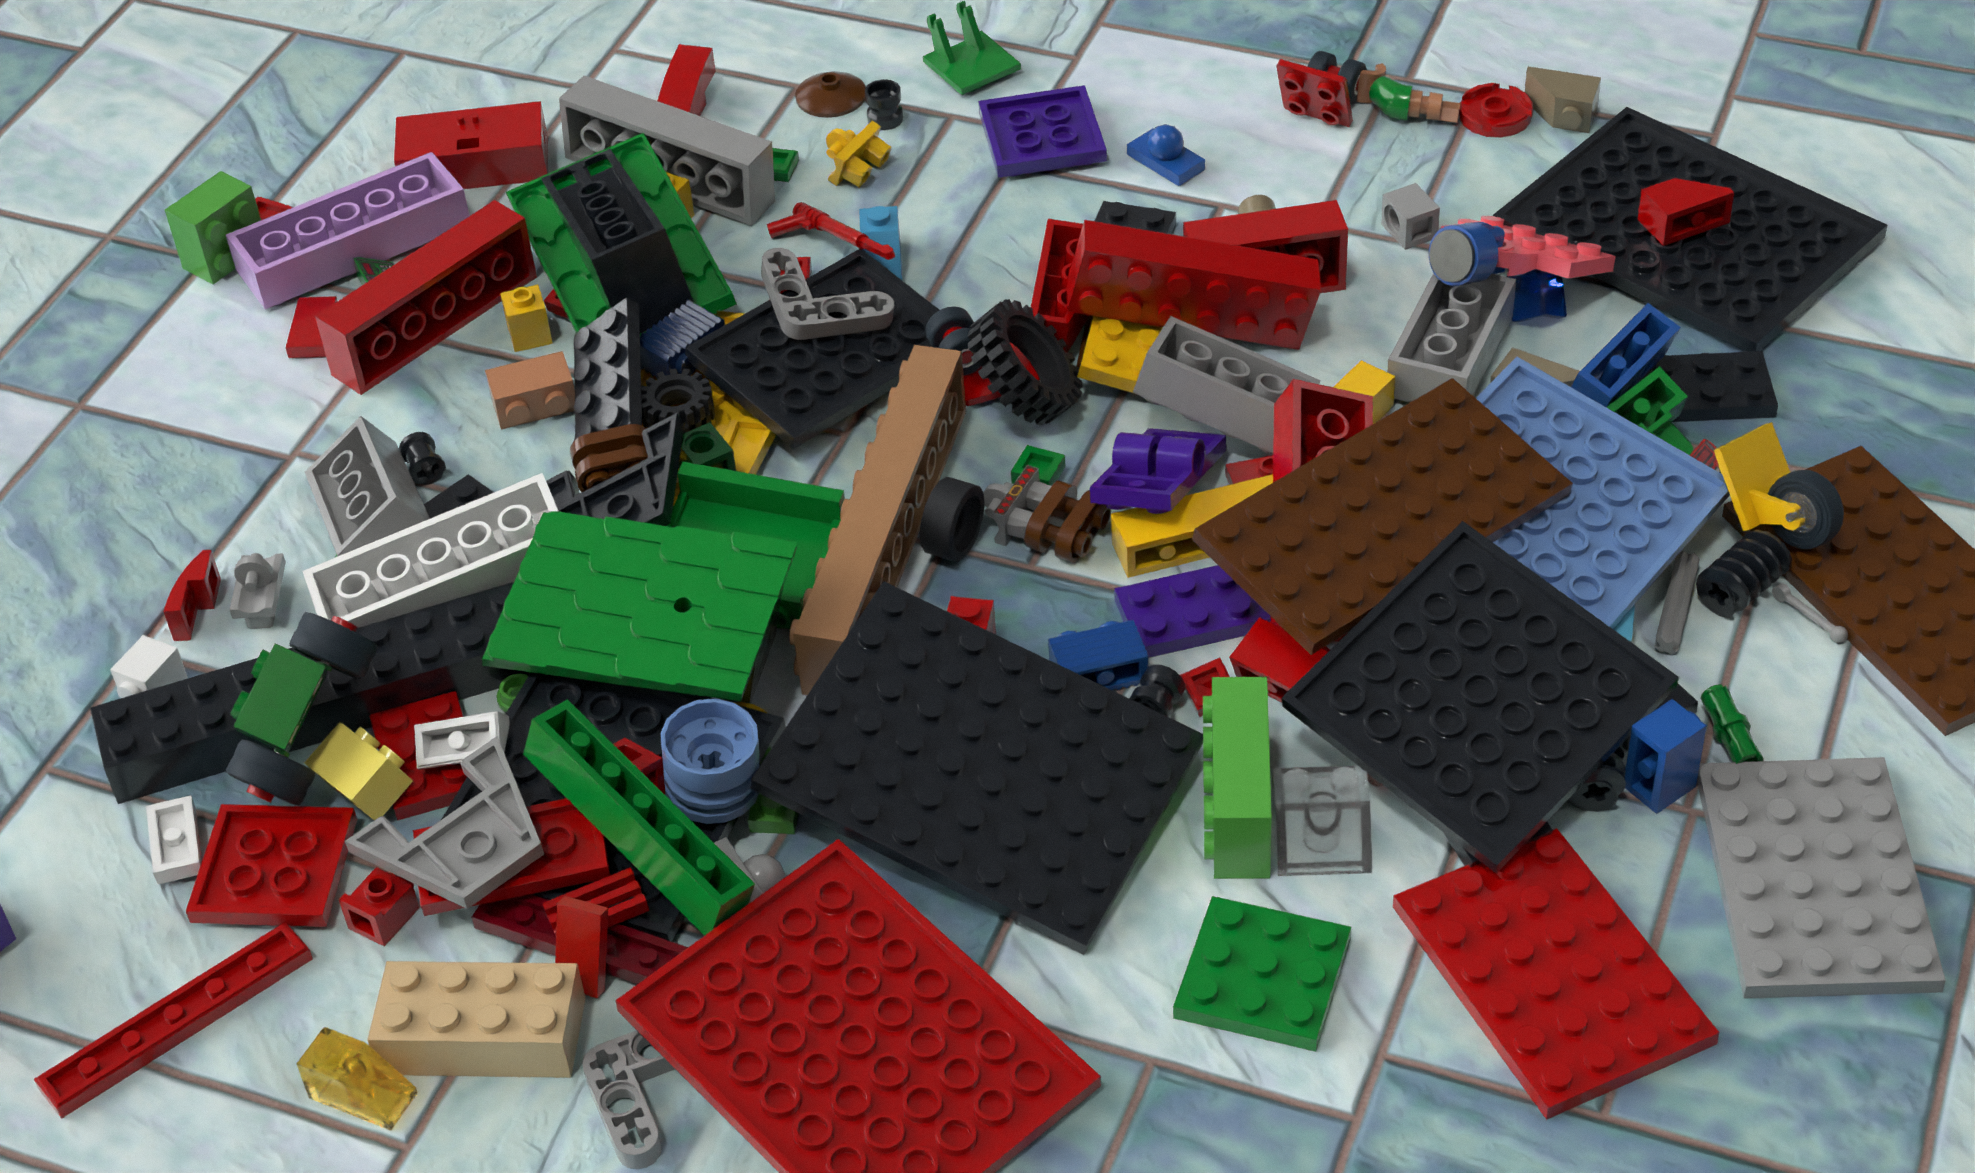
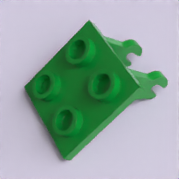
M965 1L959 2L956 5L958 16L961 19L964 41L954 46H950L942 19L936 20L935 13L927 16V25L931 31L934 51L924 55L923 62L961 95L973 92L977 88L1002 79L1021 69V63L982 30L979 31L971 5L966 7Z

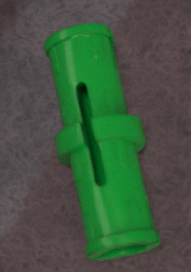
M1718 684L1707 688L1701 694L1700 699L1714 724L1712 731L1717 741L1725 745L1732 762L1738 764L1742 762L1763 761L1764 758L1749 732L1751 725L1746 715L1738 711L1728 687Z

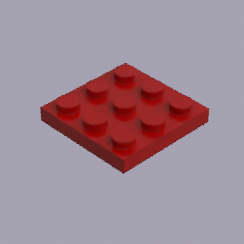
M221 804L186 908L189 922L276 926L286 922L288 926L327 927L348 854L345 841L353 836L358 820L355 809L352 807Z

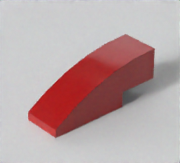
M679 44L665 74L657 101L700 116L707 104L705 91L716 72L713 48Z

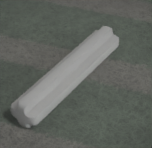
M1682 551L1675 558L1654 645L1658 652L1666 651L1671 655L1679 649L1700 560L1695 553L1688 554Z

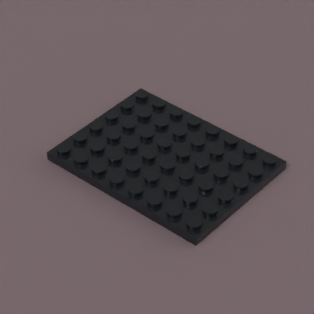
M1629 107L1624 108L1493 214L1495 217L1504 219V225L1513 227L1515 224L1535 227V234L1545 236L1547 233L1567 236L1568 243L1577 245L1580 242L1600 245L1601 252L1616 256L1614 269L1612 272L1594 274L1592 276L1749 352L1763 349L1884 239L1888 226L1883 222ZM1673 178L1731 188L1734 191L1730 223L1663 246L1638 221L1641 189Z
M883 581L752 777L750 789L1084 955L1202 747L1203 733Z

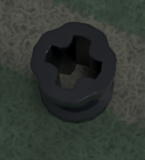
M415 432L406 436L401 441L399 450L404 461L410 464L409 473L413 481L417 484L429 485L441 479L446 466L443 458L435 454L436 446L434 439L425 432Z

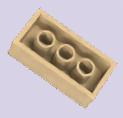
M386 961L367 1039L378 1074L571 1078L586 1000L577 963Z

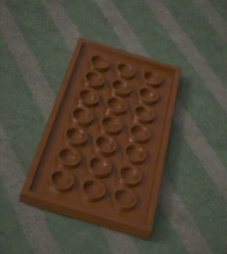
M1451 378L1194 529L1192 540L1310 655H1313L1348 633L1462 521L1491 542H1494L1570 494L1573 483L1456 380Z
M1863 446L1856 447L1805 469L1817 472L1827 478L1838 491L1844 508V519L1841 529L1833 539L1819 547L1800 549L1791 546L1777 535L1771 524H1760L1751 530L1743 531L1734 510L1733 502L1730 501L1724 504L1722 517L1743 537L1750 531H1767L1775 535L1786 545L1792 557V567L1785 574L1781 575L1834 626L1845 627L1848 632L1847 640L1944 736L1975 723V549ZM1808 511L1795 512L1798 518H1805V524L1812 525L1816 521L1817 516L1811 515Z

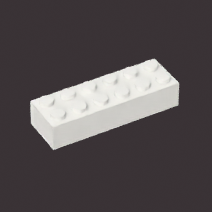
M543 473L304 570L303 574L317 615L329 620L334 615L359 628L514 582L543 512L559 511Z

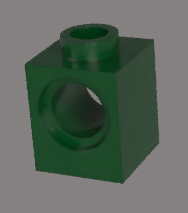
M710 422L683 434L678 469H680L682 462L736 471L733 449Z

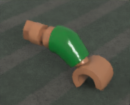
M1383 63L1377 64L1375 71L1362 70L1360 72L1357 102H1373L1385 115L1395 119L1408 120V117L1419 118L1420 114H1425L1426 119L1458 123L1461 103L1442 101L1443 94L1430 92L1429 96H1423V91L1412 90L1413 86L1401 84L1386 77V66Z

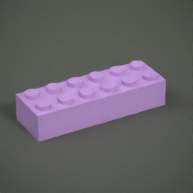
M430 152L226 234V239L236 271L264 309H268L272 306L283 304L287 300L306 292L317 290L321 286L335 280L353 275L356 272L353 261L355 257L387 261L393 256L421 247L469 217L464 189L438 158Z

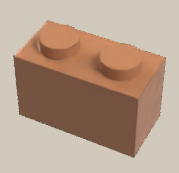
M563 351L485 370L491 400L501 430L575 411V389Z

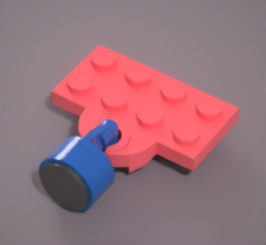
M1481 216L1480 221L1458 219V224L1441 226V229L1433 236L1429 246V263L1433 273L1441 282L1450 286L1482 282L1491 274L1505 272V268L1508 269V277L1524 274L1534 269L1568 279L1612 272L1616 256L1601 252V246L1597 244L1580 242L1575 245L1568 243V237L1564 235L1547 233L1545 236L1535 234L1536 228L1532 226L1515 224L1513 227L1504 225V219L1495 216Z

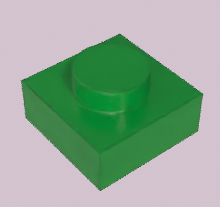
M1027 445L1011 470V483L1014 484L1026 466L1029 465L1039 468V482L1052 486L1066 467L1065 455Z

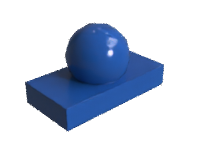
M1167 124L1157 126L1127 144L1128 156L1177 186L1182 185L1205 170V159L1183 146L1182 133L1175 126Z

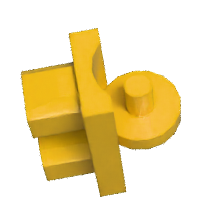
M872 120L857 135L852 130L844 131L838 128L832 130L827 135L826 144L828 149L826 153L830 158L834 159L836 169L829 175L828 181L837 186L842 180L846 179L860 188L867 181L872 170V166L863 160L866 159L879 168L888 160L892 147L878 137L881 128L879 124Z

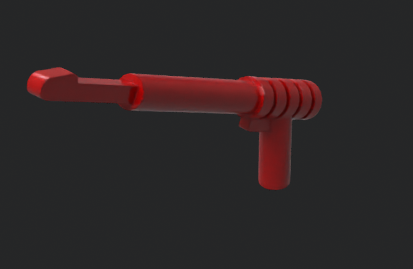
M799 202L794 206L792 216L767 224L771 238L800 228L807 230L815 228L819 231H825L859 249H866L887 260H891L896 256L893 248L888 244L881 245L869 239L866 234L831 218L827 213L804 202Z

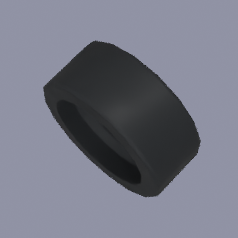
M945 477L937 483L925 504L921 518L920 545L925 553L956 562L967 556L977 539L983 521L985 501L984 493L980 486L951 477Z

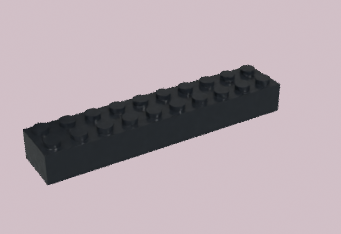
M514 582L357 628L356 633L368 638L378 646L365 676L362 679H357L334 669L331 672L327 671L328 674L289 752L321 743L339 722L351 731L356 732L359 727L363 729L372 727L370 715L453 691H456L459 701L499 689L500 683L510 675L525 674L529 676L531 672L482 666V658L488 646L489 638L496 627L504 608L505 600ZM288 648L289 650H291V651H293V652H295V653H298V654H300V655H302V656H304V657H306V658H308V659H311V658H309V657H307V656H305V655H303V654L297 652V651L294 650L293 648ZM257 658L90 707L104 771L118 804L226 772L227 766L242 739L249 740L274 751L275 748L238 732L234 727L236 719L230 715L242 690L250 694L257 680L251 674Z

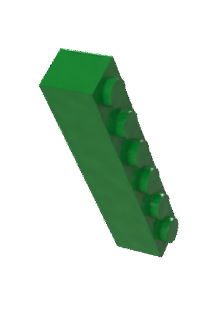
M568 699L532 719L523 755L704 936L749 904L755 883Z

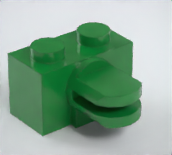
M1660 366L1606 407L1684 453L1690 455L1693 452L1692 443L1672 423L1674 419L1680 416L1688 396Z

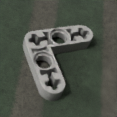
M773 248L766 251L762 256L761 277L781 330L788 337L804 340L880 330L891 325L894 313V300L888 294L880 291H868L812 298L798 259L793 252L784 248ZM780 269L785 271L784 275H780ZM783 290H792L797 292L799 295L794 297H787L780 294V292ZM831 312H841L846 314L847 317L836 319L828 314Z
M637 1030L596 1045L584 1055L582 1061L588 1088L615 1153L622 1165L630 1169L647 1168L654 1164L660 1157L662 1150L657 1126L638 1083L675 1070L662 1055L652 1059L639 1055L640 1051L650 1043ZM605 1064H608L613 1069L615 1081L607 1084L603 1070L599 1068ZM624 1097L635 1101L634 1106L625 1113L619 1114L609 1111L610 1104L616 1099ZM636 1127L639 1138L645 1145L641 1148H635L630 1141L628 1130Z

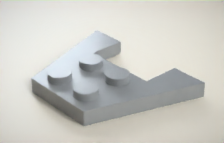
M498 736L464 758L460 763L463 773L482 791L410 842L385 816H380L345 841L348 851L466 909L544 855L541 842Z

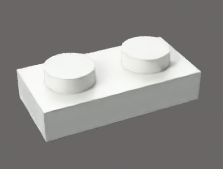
M192 796L146 806L152 869L157 885L198 875L202 856L196 807Z

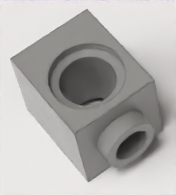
M1417 183L1383 194L1381 225L1405 250L1432 240L1439 230L1440 207Z

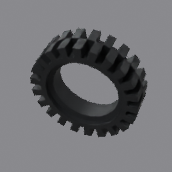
M1010 299L1003 302L1000 301L970 326L971 330L968 332V338L971 341L968 342V348L975 353L971 356L972 361L975 365L982 366V369L978 371L982 379L989 378L992 384L988 386L989 390L993 394L998 391L1002 395L999 401L1005 407L1010 403L1012 404V413L1018 417L1023 414L1024 420L1029 423L1035 420L1036 425L1048 424L1079 401L1078 399L1082 395L1080 389L1083 387L1082 380L1077 378L1079 367L1071 364L1075 361L1072 353L1064 351L1063 348L1067 346L1063 338L1060 340L1056 339L1054 334L1057 330L1052 325L1046 327L1044 325L1045 318L1038 313L1034 317L1033 308L1028 305L1022 308L1021 302L1016 300L1012 303ZM1010 343L1016 346L1030 361L1040 381L1020 362Z

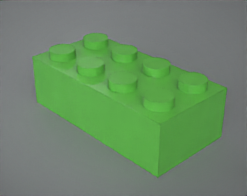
M1212 677V696H1203V723H1212L1211 727H1203V758H1212V761H1203L1204 793H1213V796H1204V829H1213V831H1204V860H1214V879H1270L1272 814L1267 677Z

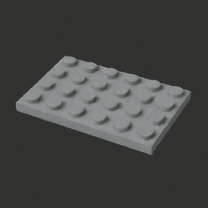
M1884 757L1758 761L1738 764L1736 762L1700 763L1697 784L1743 998L1943 992L1946 981Z

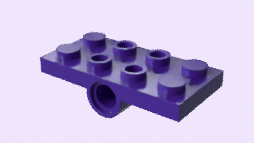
M1148 428L1143 434L1120 432L1116 436L1113 445L1112 465L1090 486V503L1106 504V507L1112 510L1137 507L1146 508L1147 512L1153 514L1169 512L1227 451L1226 435Z

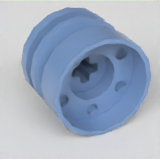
M719 699L696 700L679 707L666 719L660 733L666 796L691 821L704 824L724 823L742 816L755 804L759 793L750 789L751 779L760 767L757 724L748 711L729 701Z

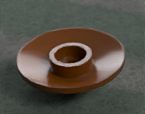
M838 71L823 72L805 79L798 86L795 92L796 103L802 111L813 116L825 118L843 116L855 111L864 103L866 86L860 78L850 73Z

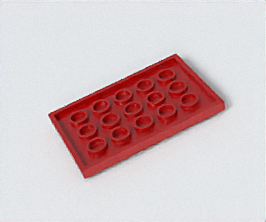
M1557 828L1553 829L1552 834L1524 845L1497 874L1483 863L1473 867L1466 865L1393 895V909L1546 1120L1715 1046L1718 1043L1720 1032Z

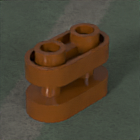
M628 424L584 434L575 439L570 446V455L573 467L575 468V477L579 490L584 492L647 459L648 455L642 436L643 430L647 428L638 424Z
M1058 480L1052 485L1032 513L1025 530V546L1039 552H1046L1052 543H1055V556L1075 563L1080 557H1085L1088 554L1092 539L1098 530L1105 529L1111 516V509L1107 508L1106 504L1090 503V490L1086 491L1080 500H1077V487Z

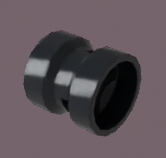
M888 79L876 80L868 84L865 88V100L869 106L867 109L868 123L873 120L881 126L880 130H890L898 127L903 122V109L899 104L901 101V87L899 84Z
M1151 665L1140 679V686L1134 689L1129 699L1170 717L1173 712V705L1178 703L1185 691V683L1183 678L1170 667Z

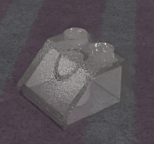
M1358 765L1273 768L1272 813L1278 876L1372 873L1371 814L1367 772Z

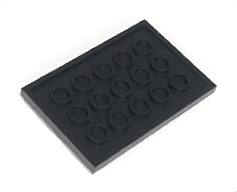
M862 249L856 250L805 280L812 298L868 291H880L888 294L894 300V313L891 325L887 328L796 340L783 333L772 303L768 300L685 348V355L688 357V362L792 449H795L889 392L892 387H897L901 363L903 360L908 361L914 345L932 347L926 336V326L929 319L939 309ZM786 290L781 293L787 297L799 295L792 290ZM831 312L828 314L836 319L847 317L846 314L841 312Z

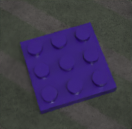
M1085 85L978 101L979 115L998 178L1015 177L1021 174L1040 171H1054L1060 168L1080 165L1088 166L1093 163L1107 161V149Z

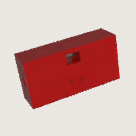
M541 101L396 117L395 166L432 152L463 189L525 183L548 174V134Z

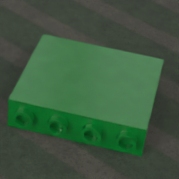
M682 462L678 471L680 493L673 506L671 524L667 525L668 527L687 526L733 534V531L798 542L795 556L783 586L777 625L779 629H790L793 620L800 619L806 589L813 588L816 580L815 573L818 560L826 557L830 532L832 528H838L841 521V507L845 499L844 490Z

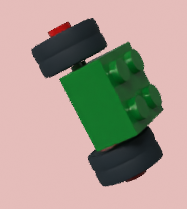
M305 612L290 640L289 646L311 659L276 643L271 652L264 649L261 651L251 672L257 680L250 694L242 690L230 714L236 719L234 727L238 732L275 748L272 751L244 739L239 742L234 756L227 766L226 773L248 784L247 793L269 803H272L274 796L295 806H300L316 773L310 768L289 759V751L328 674L327 671L331 672L334 669L357 679H362L365 676L378 646L368 638L356 633L358 628L356 625L334 615L329 620L322 616Z

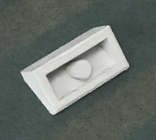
M495 711L414 725L417 769L423 770L460 764L464 758L496 736H498L502 749L505 751L510 725L509 716Z

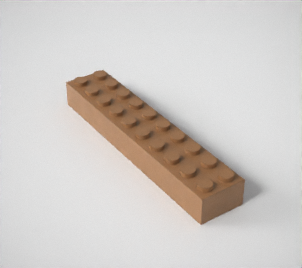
M914 345L908 361L903 360L901 363L899 383L897 387H892L889 392L886 414H880L878 418L876 438L874 442H868L863 469L857 470L854 475L852 495L850 499H844L839 526L838 528H832L830 532L826 557L818 560L815 573L816 580L813 588L806 589L800 619H794L790 628V645L795 646L796 650L794 674L800 678L803 695H808L883 581L895 587L899 585L920 531L925 504L931 491L941 478L966 414L962 351Z

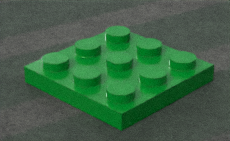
M1212 896L1173 1005V1019L1316 1052L1351 940L1352 927Z

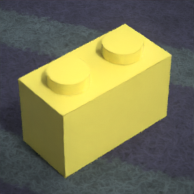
M341 722L336 725L304 762L327 784L374 821L380 816L383 817L413 782L411 778L399 769L405 761L385 745L379 751L376 750L381 743L362 727H359L354 733Z

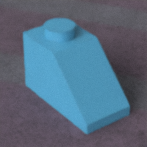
M875 206L859 209L860 232L881 245L888 244L893 248L896 256L891 260H887L866 249L862 250L903 281L897 206Z

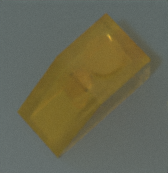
M323 1027L296 1063L309 1099L390 1131L418 1093L416 1087L367 1043L327 1027Z

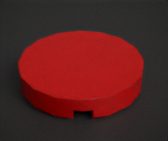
M1487 83L1471 88L1462 96L1459 119L1462 125L1473 133L1485 137L1501 138L1515 135L1525 130L1531 123L1533 102L1528 94L1517 87L1509 85L1508 90L1500 88V84Z

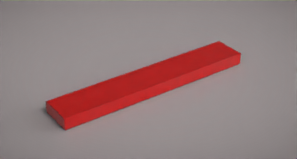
M286 922L282 923L34 1078L37 1088L61 1119L313 960L310 949Z

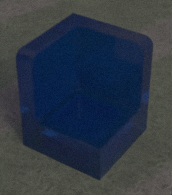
M1537 269L1524 274L1509 276V278L1516 279L1514 309L1511 319L1513 322H1523L1542 316L1556 319L1567 316L1563 277Z

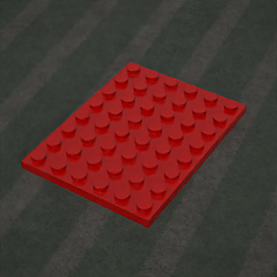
M837 839L616 999L617 1011L779 1173H995L1101 1086V1076L840 839Z

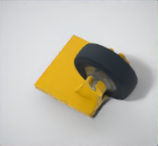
M1772 422L1766 423L1714 450L1719 469L1725 480L1743 531L1751 530L1760 524H1771L1777 535L1789 545L1800 549H1812L1833 539L1841 529L1844 519V508L1838 491L1827 478L1811 470L1790 472Z

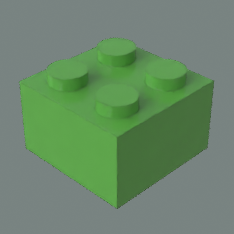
M222 171L165 209L182 268L212 285L235 269L226 234L261 221L252 186Z

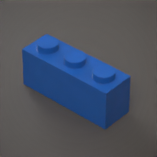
M1647 303L1577 374L1571 388L1604 407H1608L1635 386L1665 356L1681 327Z

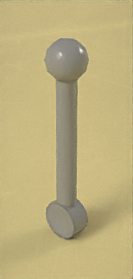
M1779 583L1773 587L1772 594L1777 601H1786L1829 632L1834 642L1842 643L1848 638V632L1845 627L1834 626L1791 594L1786 584Z

